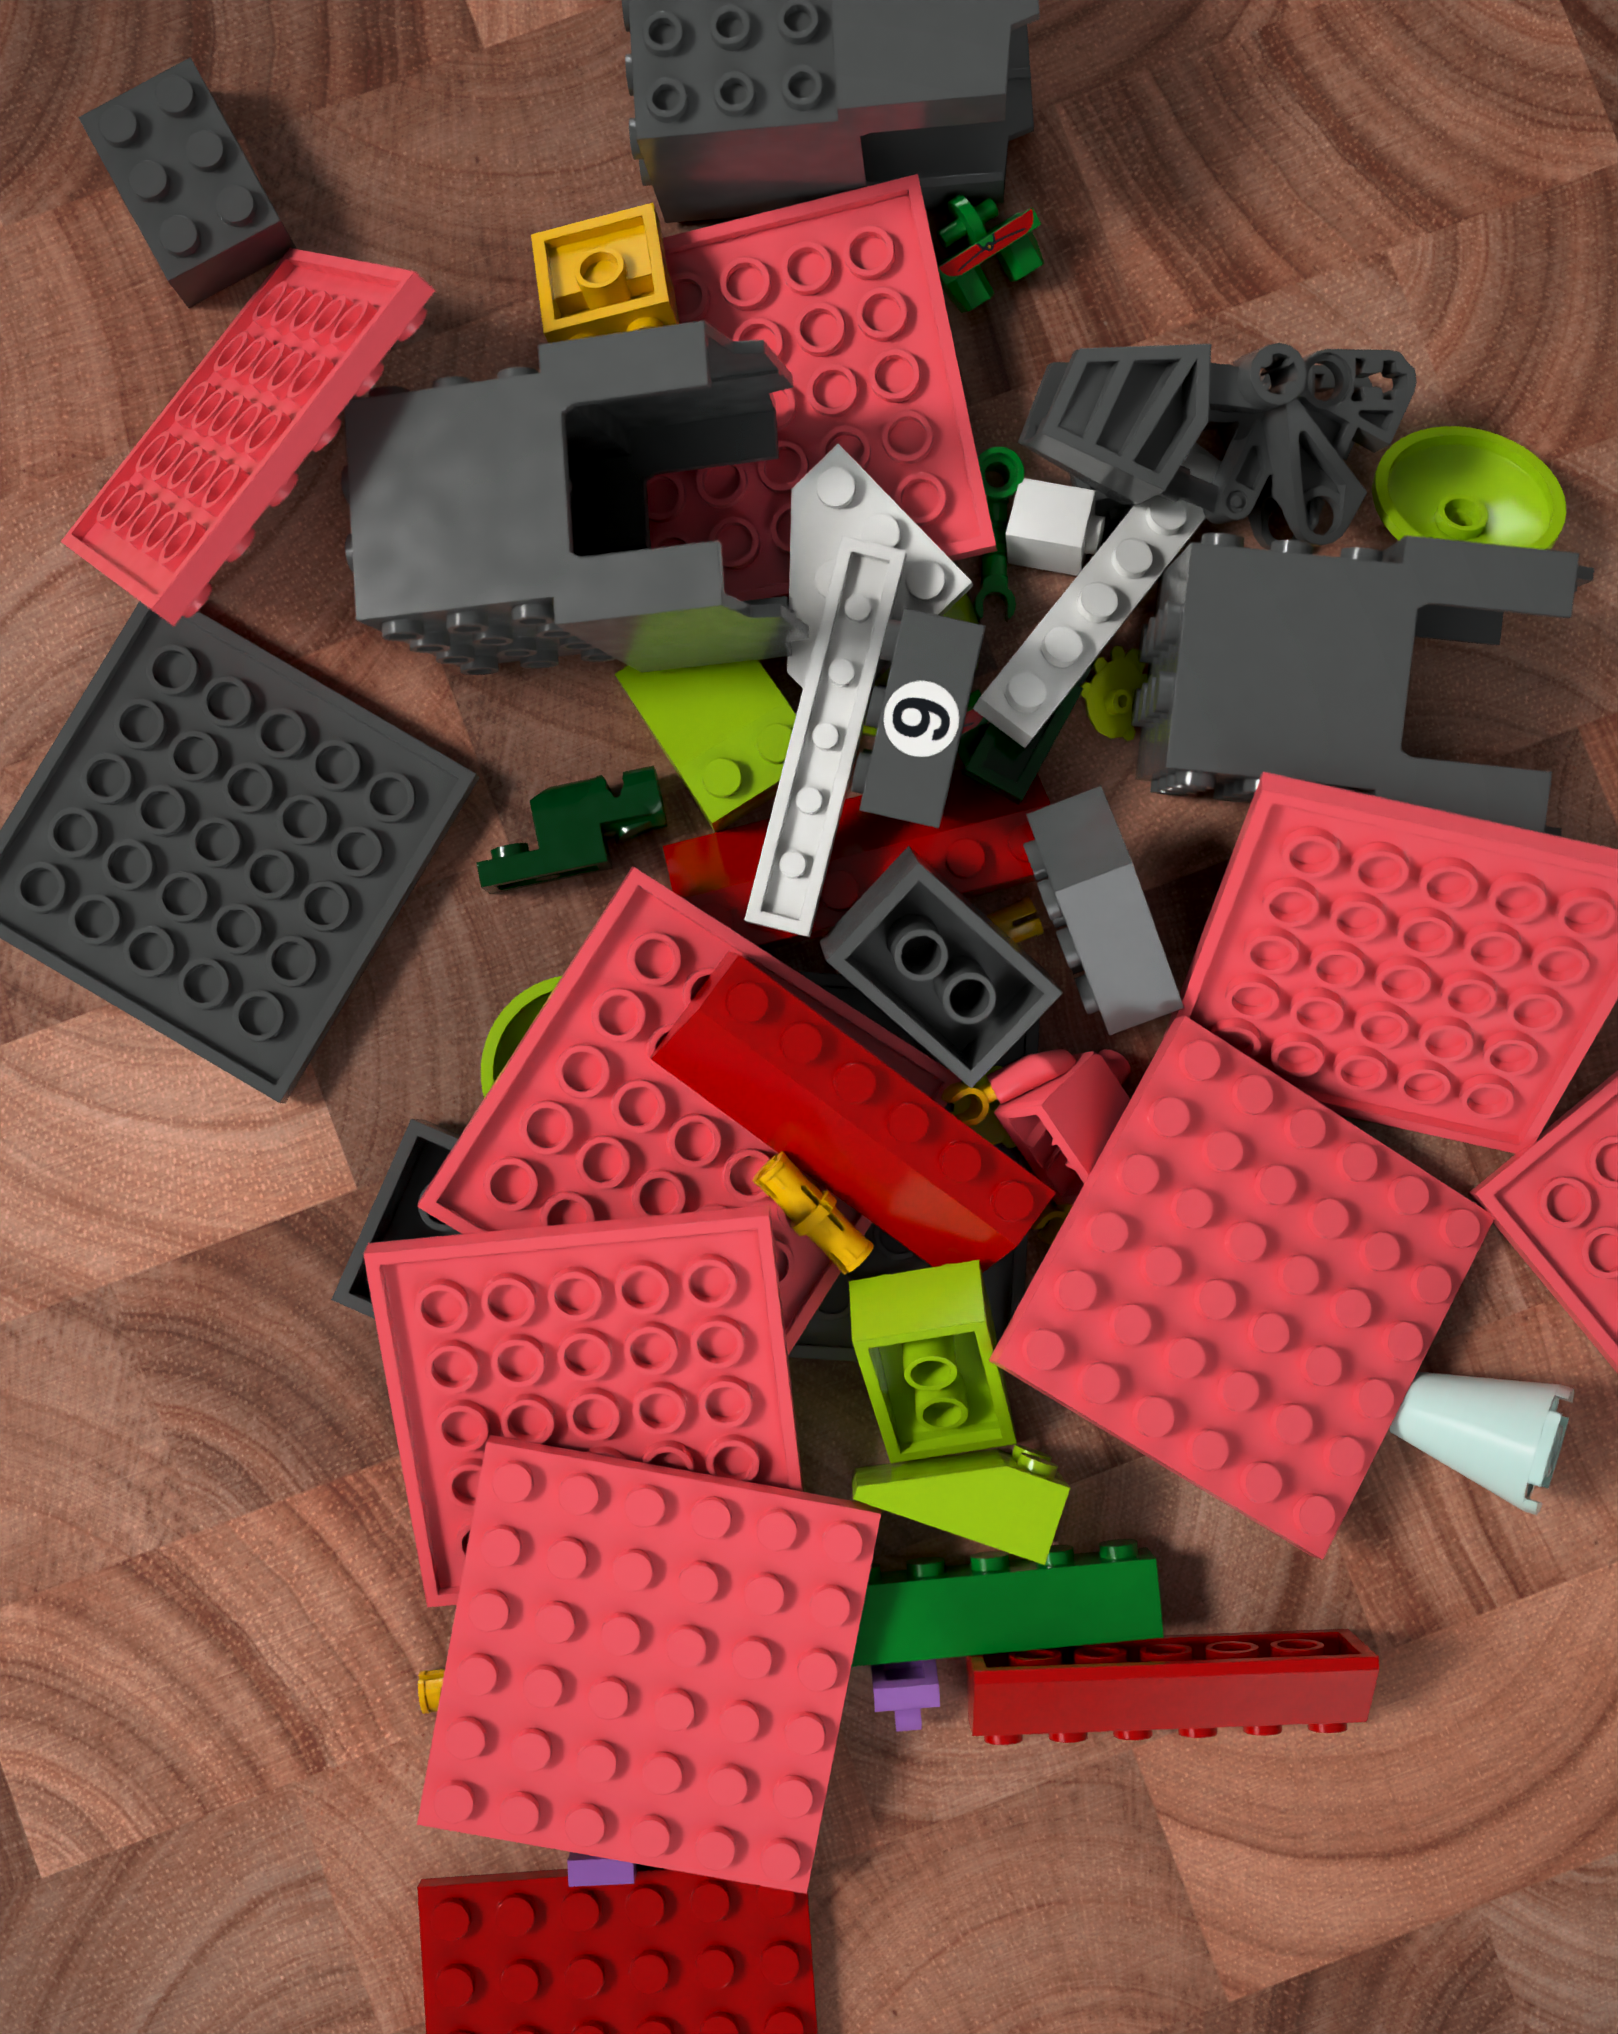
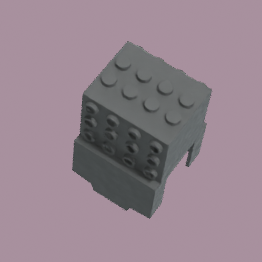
M622 0L624 25L626 32H630L631 53L625 55L627 85L630 96H634L635 118H629L631 151L633 159H639L643 186H653L665 223L752 216L915 174L919 176L926 210L948 208V202L958 195H963L972 206H977L988 198H991L995 204L1004 203L1008 141L1034 131L1027 24L1039 20V0Z
M697 321L538 345L540 373L532 368L512 367L499 371L497 374L498 379L474 382L465 377L439 378L433 381V388L409 391L399 386H381L369 390V397L350 400L345 406L347 465L342 469L341 485L344 497L350 505L351 533L347 535L345 540V554L349 568L354 573L356 621L381 631L383 639L410 644V651L430 653L436 656L437 663L457 665L460 667L461 673L466 675L494 674L499 671L498 663L520 661V666L524 668H549L559 665L558 657L581 654V660L589 662L618 659L642 673L792 656L791 642L810 639L809 626L796 616L794 610H789L788 597L740 601L724 593L722 551L719 541L651 549L647 481L658 474L779 459L776 402L772 392L792 388L793 375L764 340L732 341L706 321Z
M1206 533L1202 535L1201 543L1191 542L1158 579L1154 617L1150 618L1149 624H1143L1139 643L1138 661L1139 663H1149L1147 682L1142 684V688L1135 689L1131 714V726L1141 727L1135 779L1151 781L1150 793L1188 796V794H1197V791L1214 789L1213 799L1251 803L1262 773L1267 772L1561 837L1562 828L1548 827L1546 825L1552 772L1414 758L1401 750L1414 637L1498 646L1500 645L1504 612L1571 618L1574 593L1577 591V587L1593 581L1594 568L1578 565L1579 553L1406 535L1383 551L1370 548L1348 547L1341 549L1340 557L1313 555L1314 545L1302 541H1272L1271 550L1243 548L1244 537L1238 535Z

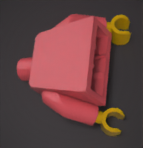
M1054 1049L1029 1054L986 1075L989 1082L978 1088L973 1087L971 1089L966 1083L957 1082L948 1086L942 1094V1100L948 1103L956 1102L965 1095L970 1094L971 1104L969 1108L955 1116L969 1126L983 1121L988 1113L989 1103L999 1100L1001 1105L995 1110V1116L1040 1181L1056 1192L1053 1200L1057 1206L1049 1202L1031 1227L1034 1230L1042 1228L1038 1233V1237L1048 1244L1052 1245L1130 1101L1122 1084L1131 1073V1067L1124 1056L1113 1050L1104 1049L1099 1051V1053L1090 1051L1072 1055L1065 1049Z

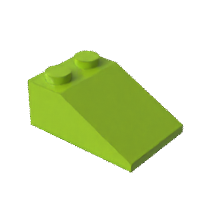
M758 660L642 673L628 665L615 673L617 680L714 832H719L776 796L796 714Z
M979 1260L955 1264L950 1263L937 1267L895 1274H883L876 1277L849 1281L852 1343L891 1464L1017 1444L1003 1369L989 1361L998 1342Z
M1015 1444L1012 1454L999 1449H990L892 1464L855 1468L851 1480L854 1500L1043 1565L1046 1563L1070 1487L1057 1471L1058 1465L1050 1462L1051 1456Z

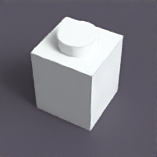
M1024 478L1023 482L1018 484L1006 531L1008 564L1078 576L1084 568L1087 554L1095 555L1099 550L1104 532L1105 517L1095 515V490Z

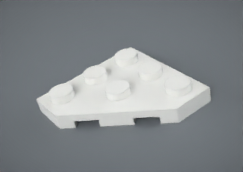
M839 443L791 489L789 610H794L796 616L809 626L810 639L791 642L792 656H788L787 673L802 688L804 687L842 536L906 551L907 557L891 619L901 621L904 608L943 616L973 587L972 581ZM880 660L876 680L891 666V661Z

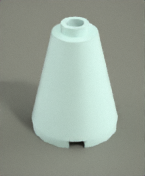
M1417 1372L1390 1425V1432L1522 1511L1537 1515L1543 1503L1530 1498L1535 1486L1545 1488L1550 1486L1569 1421L1568 1417H1564L1562 1413L1557 1412L1559 1399L1573 1403L1574 1388L1561 1384Z

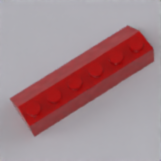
M964 769L954 771L952 774L945 810L939 828L861 811L859 809L862 795L845 799L810 938L744 921L770 819L665 845L663 850L674 893L765 951L826 935L908 846L967 899L1037 881L1023 846L1024 843L1035 840L1026 814L1047 807L1051 803L1038 773L1025 797L1018 805L962 774Z
M727 952L650 1056L651 1060L776 1152L780 1153L783 1151L795 1166L933 1267L979 1260L983 1273L1018 1246L1056 1194L1054 1190L740 954Z
M1349 1629L1164 1635V1638L966 1656L968 1721L972 1736H984V1742L993 1745L1020 1743L1023 1741V1734H1048L1051 1741L1074 1743L1086 1740L1088 1732L1113 1731V1736L1117 1739L1144 1740L1153 1736L1152 1730L1178 1729L1179 1735L1189 1738H1207L1217 1735V1727H1243L1244 1733L1269 1736L1282 1733V1725L1307 1724L1308 1730L1313 1732L1340 1733L1347 1730V1723L1367 1722L1379 1674V1656Z

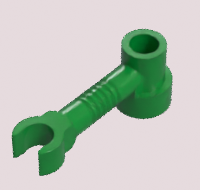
M992 447L982 452L978 457L997 551L983 554L980 592L974 599L973 608L979 622L983 617L984 598L989 595L999 596L1005 603L1004 614L1005 620L1008 622L1015 612L1016 600L1011 590L1008 589L1007 556L1005 555L1007 553L1005 549L1007 504L1009 499L1016 493L1018 484L1023 482L1024 466L1020 457L1011 449ZM990 471L999 473L1004 479V486L993 487L989 485L985 479V473Z

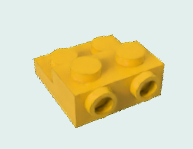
M654 203L531 234L543 332L548 343L680 324L674 286L667 269L660 220Z

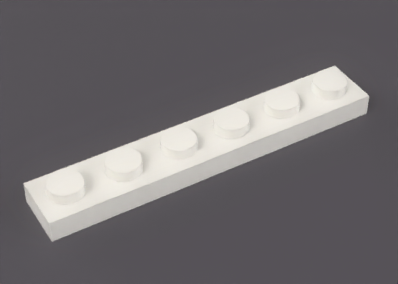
M1195 442L1181 466L1190 469V475L1212 483L1221 461ZM1158 495L1140 504H1135L981 695L973 709L1026 748L1204 522L1206 516L1204 515L1203 508L1181 499L1173 502Z
M841 537L744 919L748 923L808 938L811 936L881 660L880 655L887 623L892 617L907 557L905 550L851 537Z

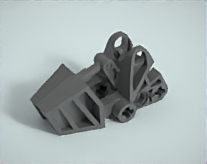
M1275 343L1241 356L1232 365L1211 363V344L1080 348L1073 352L1069 362H1053L1047 365L1018 443L1119 504H1140L1158 495L1173 502L1181 499L1203 508L1206 518L1214 524H1224L1244 519L1248 516L1254 537L1267 550H1271L1272 541H1277L1269 531V516L1274 509L1280 506L1285 520L1294 534L1290 540L1322 546L1331 544L1343 536L1367 494L1365 488L1343 460H1347L1354 443L1373 453L1391 444L1415 392L1416 373L1415 368L1406 361L1403 355L1393 350L1326 349L1311 353L1302 358L1300 353L1290 345ZM1381 372L1382 377L1392 379V390L1383 393L1382 388L1372 387L1368 376ZM1334 389L1331 397L1326 401L1314 397L1315 392H1325ZM1218 428L1226 454L1212 483L1190 475V469L1181 465L1202 431ZM1325 501H1327L1333 510V524L1324 535L1315 534L1313 530L1319 523V515Z

